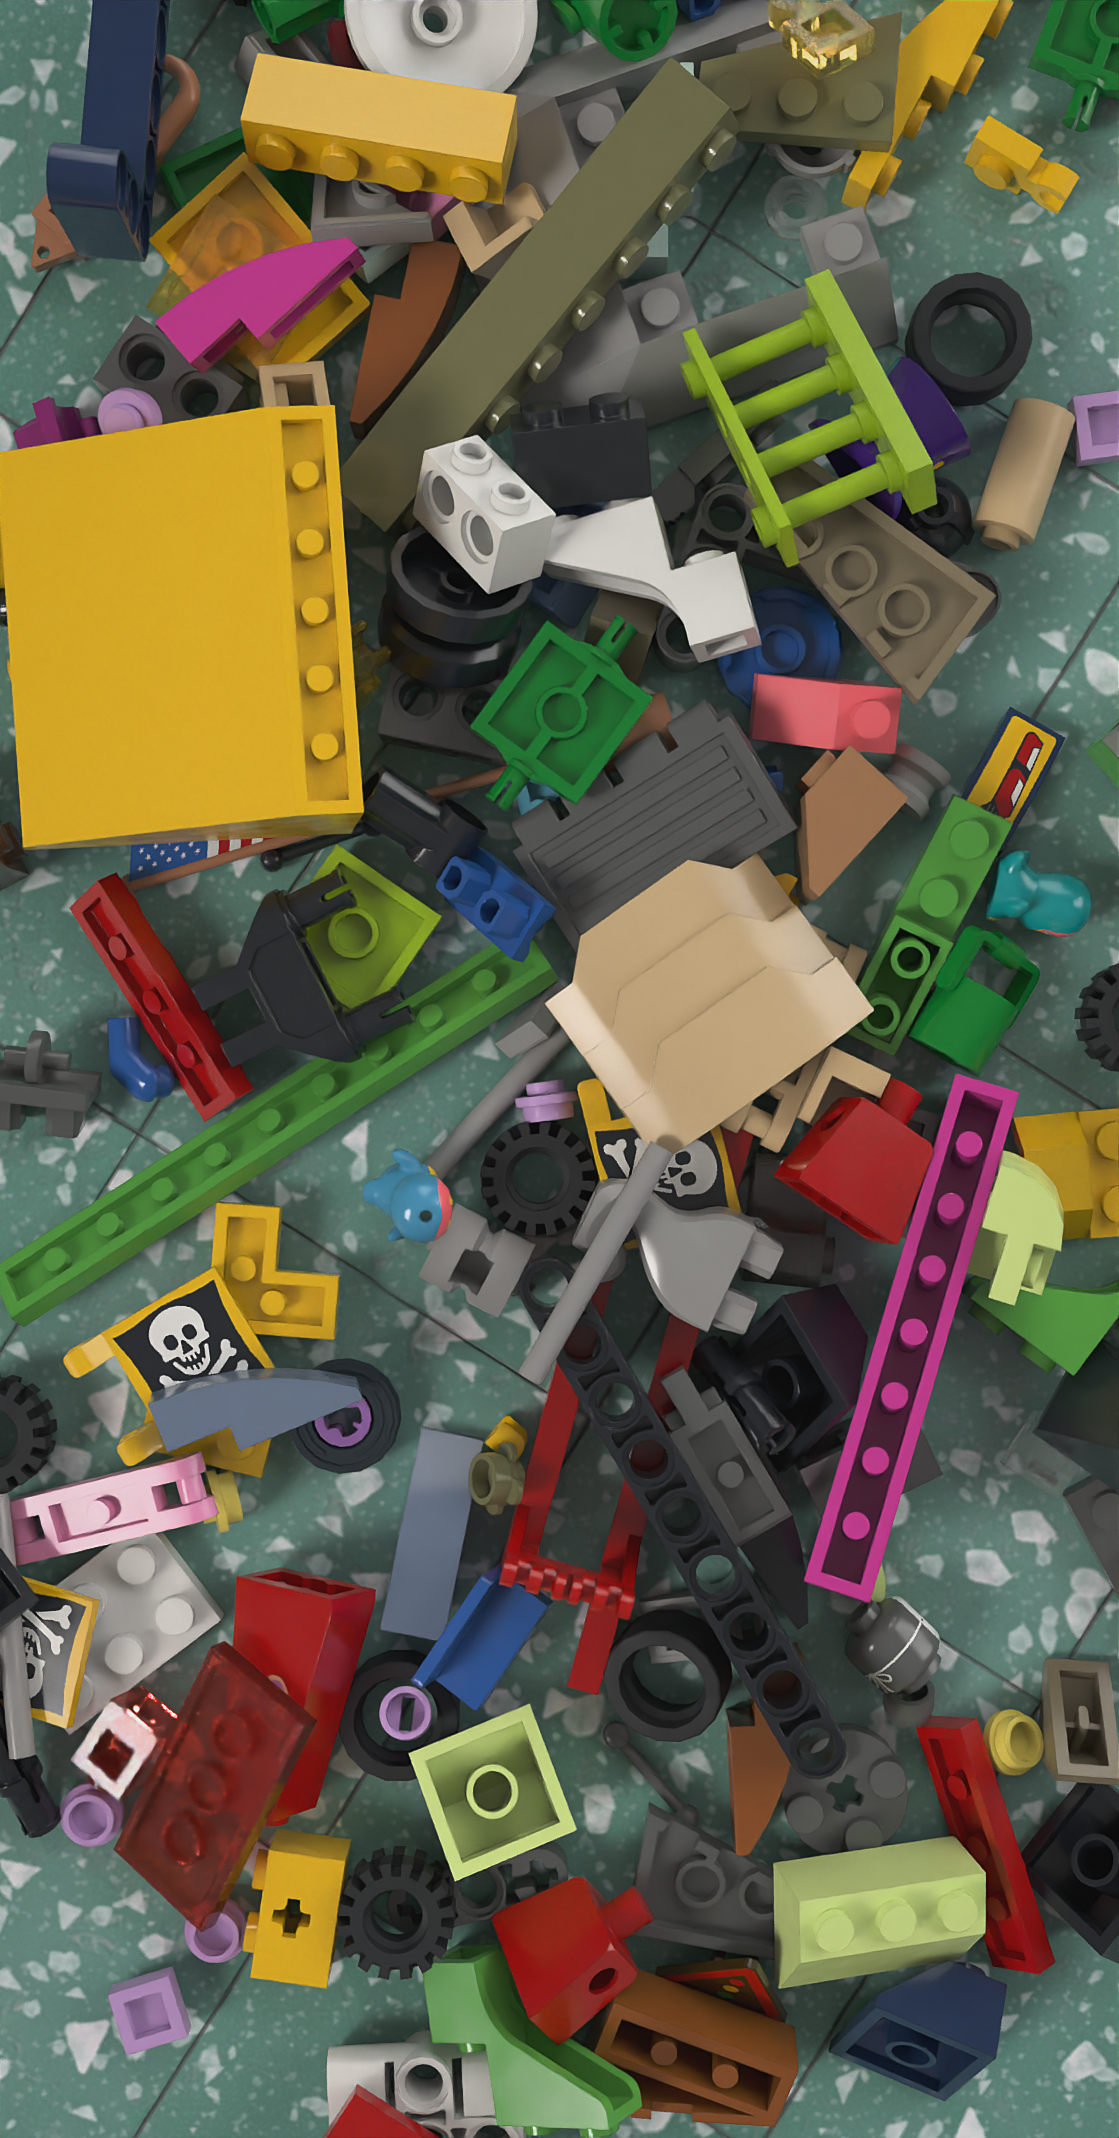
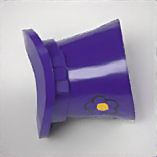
M903 356L896 358L886 372V376L931 458L934 472L968 457L971 453L968 435L946 396L928 373L917 363ZM817 418L808 424V427L811 431L832 421ZM859 439L829 452L825 456L838 477L842 478L877 463L876 455L880 454L874 441L864 444ZM884 489L865 498L893 520L897 518L902 505L900 490L890 494L887 489Z

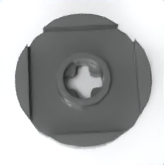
M839 1723L847 1748L846 1758L836 1773L823 1779H809L799 1774L791 1765L786 1784L781 1793L785 1815L791 1828L796 1831L800 1839L807 1845L827 1855L882 1847L883 1843L896 1833L907 1811L909 1792L903 1766L885 1739L874 1731L860 1725ZM824 1730L819 1731L812 1737L808 1734L797 1742V1747L806 1753L821 1751L827 1746L830 1733ZM846 1775L853 1776L855 1778L854 1787L859 1792L858 1797L854 1801L848 1800L843 1805L836 1804L834 1794L827 1790L828 1785L831 1781L842 1783Z

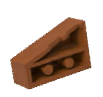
M637 1968L636 1979L594 2016L582 2046L625 2072L636 2081L640 2090L642 2107L632 2113L631 2118L651 2119V2111L692 2114V2122L775 2127L798 2074L795 2026Z

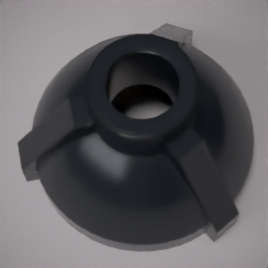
M934 474L937 501L943 507V517L931 518L925 514L924 510L912 514L902 496L901 509L895 521L939 554L950 558L963 544L968 546L974 536L975 531L971 527L972 512L969 501L962 489L952 480Z

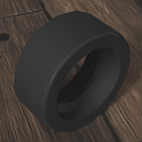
M980 272L954 274L935 284L918 303L904 340L906 358H910L928 373L951 405L956 407L981 405L1001 395L1026 363L1033 340L1031 315L1020 294L1002 279ZM969 304L985 309L998 320L1004 331L1005 348L1001 360L992 370L980 376L966 377L950 372L937 361L932 351L930 335L934 322L943 311L955 305Z
M657 1609L637 1617L619 1637L610 1652L604 1671L606 1695L617 1716L635 1732L656 1741L682 1742L701 1735L716 1720L733 1679L731 1660L713 1629L702 1619L681 1610ZM647 1646H665L683 1653L696 1665L704 1680L705 1687L702 1696L697 1701L689 1704H672L653 1696L641 1684L634 1671L633 1662L636 1654Z
M389 1650L369 1658L355 1671L338 1733L347 1755L364 1772L385 1781L414 1780L417 1776L408 1753L458 1733L460 1699L436 1680L424 1688L432 1695L436 1704L437 1724L432 1736L421 1746L409 1751H392L378 1745L368 1735L363 1723V1705L368 1694L379 1683L392 1678H408L411 1680L427 1655L415 1650Z

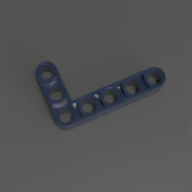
M170 0L92 1L80 144L53 142L48 151L46 165V186L50 206L76 253L81 257L145 262L147 259L150 244L148 239L151 233Z

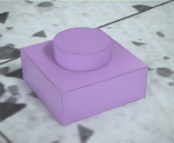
M1119 391L1072 397L1067 407L1068 411L1076 419L1071 432L1076 467L1119 461Z
M173 1966L112 1985L108 1993V1999L126 2056L188 2037L191 2023Z

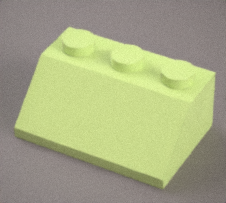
M955 1836L773 1863L775 1983L779 1989L940 1963L947 1960H959L986 1931V1872Z

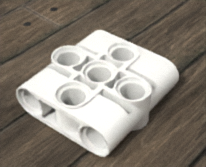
M430 2030L416 2032L407 2038L405 2042L330 2046L328 2049L327 2096L329 2126L357 2084L421 2126L440 2132L443 2138H487L480 2134L478 2130L483 2126L497 2125L486 2050L464 2053L459 2050L458 2043H432ZM462 2058L463 2091L457 2090L456 2059ZM390 2062H394V2095H391ZM427 2064L436 2068L440 2075L429 2080L421 2079L415 2076L411 2069L417 2065ZM500 2126L507 2132L500 2138H526L524 2127Z

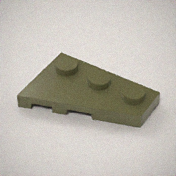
M902 12L702 61L699 81L731 107L740 127L739 132L735 135L737 141L888 153L893 136Z

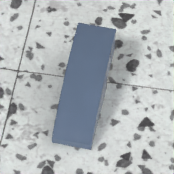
M276 1367L236 1370L194 1378L152 1392L148 1406L167 1452L228 1427L231 1428L238 1448L241 1451L363 1400L361 1387L356 1377L321 1370Z
M422 1426L380 1630L438 1641L446 1629L472 1502L468 1483L469 1468L473 1458L478 1453H481L484 1438Z

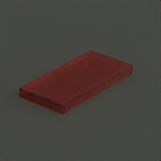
M226 1641L211 1646L113 1850L200 1932L211 1928L216 1924L318 1720Z

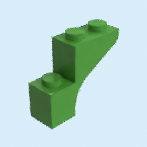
M976 1275L971 1277L961 1290L963 1295L974 1302L968 1310V1314L998 1336L1006 1326L1025 1341L1018 1351L1048 1374L1057 1365L1074 1376L1119 1317V1279L1108 1285L1089 1289L1045 1283L1042 1296L1020 1289L1015 1306L988 1298L990 1280ZM1118 1323V1325L1115 1327V1329H1116L1118 1332H1119V1323Z
M501 1944L456 1945L448 1949L441 1959L434 1956L432 1968L423 1973L432 2043H458L459 2050L464 2053L486 2050L497 2126L524 2127L525 2134L529 2136L548 2135L562 2128L579 2129L580 2136L584 2138H599L617 2132L619 2130V2123L642 2107L638 2084L631 2076L571 2038L558 2046L528 2018Z

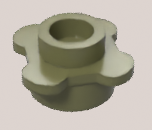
M512 1442L500 1443L497 1452L478 1453L470 1464L468 1474L470 1493L475 1502L485 1505L491 1515L501 1514L504 1506L507 1504L518 1505L523 1497L525 1473L521 1462L517 1460V1449Z

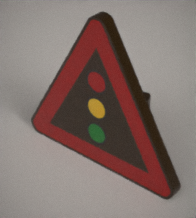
M714 1950L709 1962L660 1966L656 1968L655 1975L786 2023L788 2013L762 1969L758 1957L749 1956L748 1958L725 1960L726 1951Z

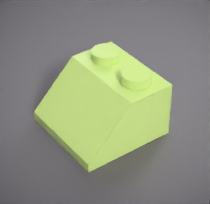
M530 1704L408 1753L454 1881L577 1830Z

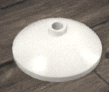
M344 0L347 31L359 61L366 71L503 93L511 86L525 67L532 52L537 32V0ZM427 13L437 15L443 23V31L439 33L429 31L424 25L423 15Z

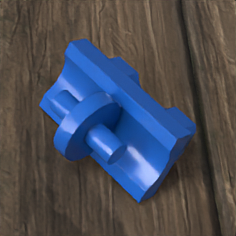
M478 846L468 860L457 856L451 858L436 883V889L445 896L444 900L510 959L519 962L525 961L529 954L530 942L534 934L543 928L544 923L552 917L557 909L541 896L533 886L526 883L489 850Z

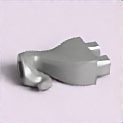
M610 1178L599 1181L572 1240V1245L578 1250L587 1253L629 1179ZM652 1191L632 1229L636 1236L647 1278L659 1301L674 1316L706 1332L713 1325L723 1330L744 1335L755 1313L758 1302L756 1298L729 1285L738 1266L770 1279L783 1254L782 1244L764 1231L756 1228L752 1217L736 1210L721 1206L692 1211L680 1210L668 1205ZM624 1244L621 1245L601 1282L611 1281L624 1271L628 1259L627 1249Z

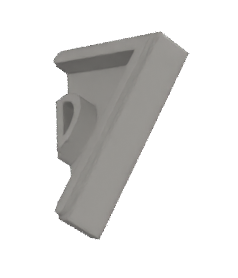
M315 173L311 219L313 242L349 237L357 247L430 242L434 240L431 215L425 211H409L396 203L395 194L382 186L358 180L338 181L326 175Z

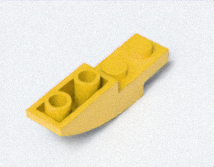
M945 0L921 20L901 41L891 147L888 153L861 152L848 177L841 199L842 203L851 208L862 205L865 210L873 193L883 198L886 196L902 164V160L893 155L903 136L914 141L931 107L944 113L955 91L964 96L968 94L984 62V58L976 55L975 52L984 35L996 40L1012 9L1014 1Z

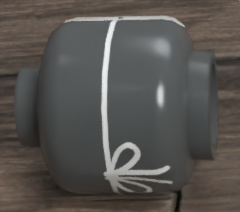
M899 1596L885 1598L880 1603H876L872 1599L870 1603L862 1602L846 1621L845 1627L850 1631L845 1645V1655L883 1693L892 1694L902 1690L906 1694L916 1692L930 1680L941 1663V1656L937 1653L940 1643L938 1632Z

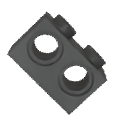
M138 315L134 316L93 377L94 382L104 396L118 388L124 387L141 390L149 394L160 407L163 424L249 410L252 406L243 386H241L244 377L232 366L219 359L204 374L200 373L187 361L157 324L154 327ZM150 358L165 360L162 373L155 379L143 381L136 378L137 369L145 360ZM203 393H211L219 397L216 408L210 414L203 417L188 414L190 403L196 396Z
M392 663L377 734L384 743L499 767L505 766L506 763L498 750L473 733L464 716L467 707L473 701L481 698L490 699L509 672L507 671L489 684L470 688L436 686L411 677ZM416 686L430 687L438 694L437 703L433 710L422 716L411 715L403 709L404 696L411 688Z

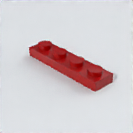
M118 873L111 874L94 883L69 909L200 1116L206 1122L225 1111L254 1088L244 1074L241 1064L231 1067L220 1045L224 1041L209 1019L207 1010L203 1011L194 993L176 967L173 956L157 937L142 913L137 899L128 891Z
M931 1715L924 1725L920 1727L915 1725L950 1836H955L986 1872V1931L983 1938L992 1966L1040 1975L1056 1963L978 1720L977 1718Z

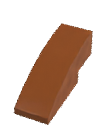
M437 240L412 243L400 299L374 295L349 417V423L355 439L363 440L442 342L456 309L467 269L466 261L456 244Z
M798 1642L793 1643L795 1649L797 1650L802 1661L804 1662V1657L802 1655ZM778 1670L766 1678L763 1689L772 1696L781 1697L787 1695L794 1689L797 1683V1676L788 1670ZM751 1695L750 1708L725 1709L731 1832L736 1856L750 1855L770 1821L786 1784L791 1766Z

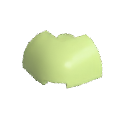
M1002 1150L998 1175L994 1177L967 1269V1273L990 1280L988 1298L1014 1306L1020 1289L1042 1296L1056 1250L1061 1252L1064 1227V1210L1055 1184L1039 1166L1017 1154Z

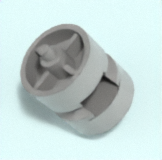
M456 1203L452 1210L451 1223L447 1232L438 1240L428 1242L426 1249L431 1252L418 1277L448 1293L458 1288L465 1290L467 1303L498 1318L511 1293L518 1294L520 1279L536 1244L506 1228L496 1233L489 1231L487 1218ZM533 1282L530 1283L532 1293L537 1285Z

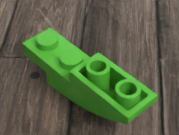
M952 794L925 848L920 850L856 981V985L874 1011L847 1031V1034L895 1056L954 944L952 939L1013 825L1011 821L960 796Z

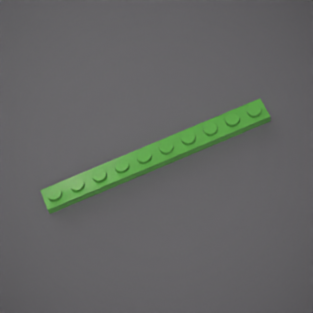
M532 938L530 942L529 954L524 962L510 959L492 943L386 1012L385 1014L388 1015L410 1004L415 1016V1022L366 1044V1052L362 1053L361 1059L352 1063H345L320 1057L315 1058L0 1263V1294L10 1318L22 1327L30 1324L559 980L558 976L534 939Z

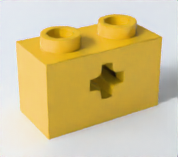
M277 1828L269 1850L258 1849L253 1872L252 1889L263 1890L260 1913L249 1912L243 1940V1952L254 1953L250 1978L327 1989L334 1961L338 1934L337 1925L340 1915L337 1914L345 1886L351 1839ZM289 1899L300 1900V1912L302 1914L290 1913L291 1905L290 1901H288Z

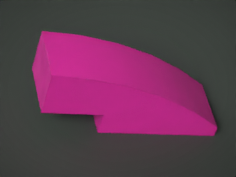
M349 237L310 242L266 254L223 273L190 293L157 319L155 323L187 361L200 373L204 374L250 331L269 351L365 263V260Z

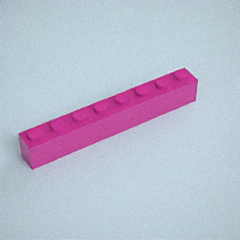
M955 1074L933 1146V1155L923 1179L803 1580L805 1583L870 1603L1019 1096L1017 1091Z

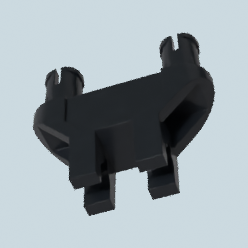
M339 868L332 870L330 874L290 894L284 889L281 891L274 889L268 892L256 912L237 964L191 987L203 1011L248 988L259 1007L265 1021L220 1044L231 1067L277 1045L328 1060L352 1063L362 1058V1053L366 1052V1044L415 1022V1016L410 1004L388 1015L384 1014V1011L402 1003L406 999L405 994L398 985L392 986L390 990L349 1010L345 1006H341L306 938L308 928L348 908L352 909L357 906L352 889L331 899H326L325 897L327 893L348 883Z

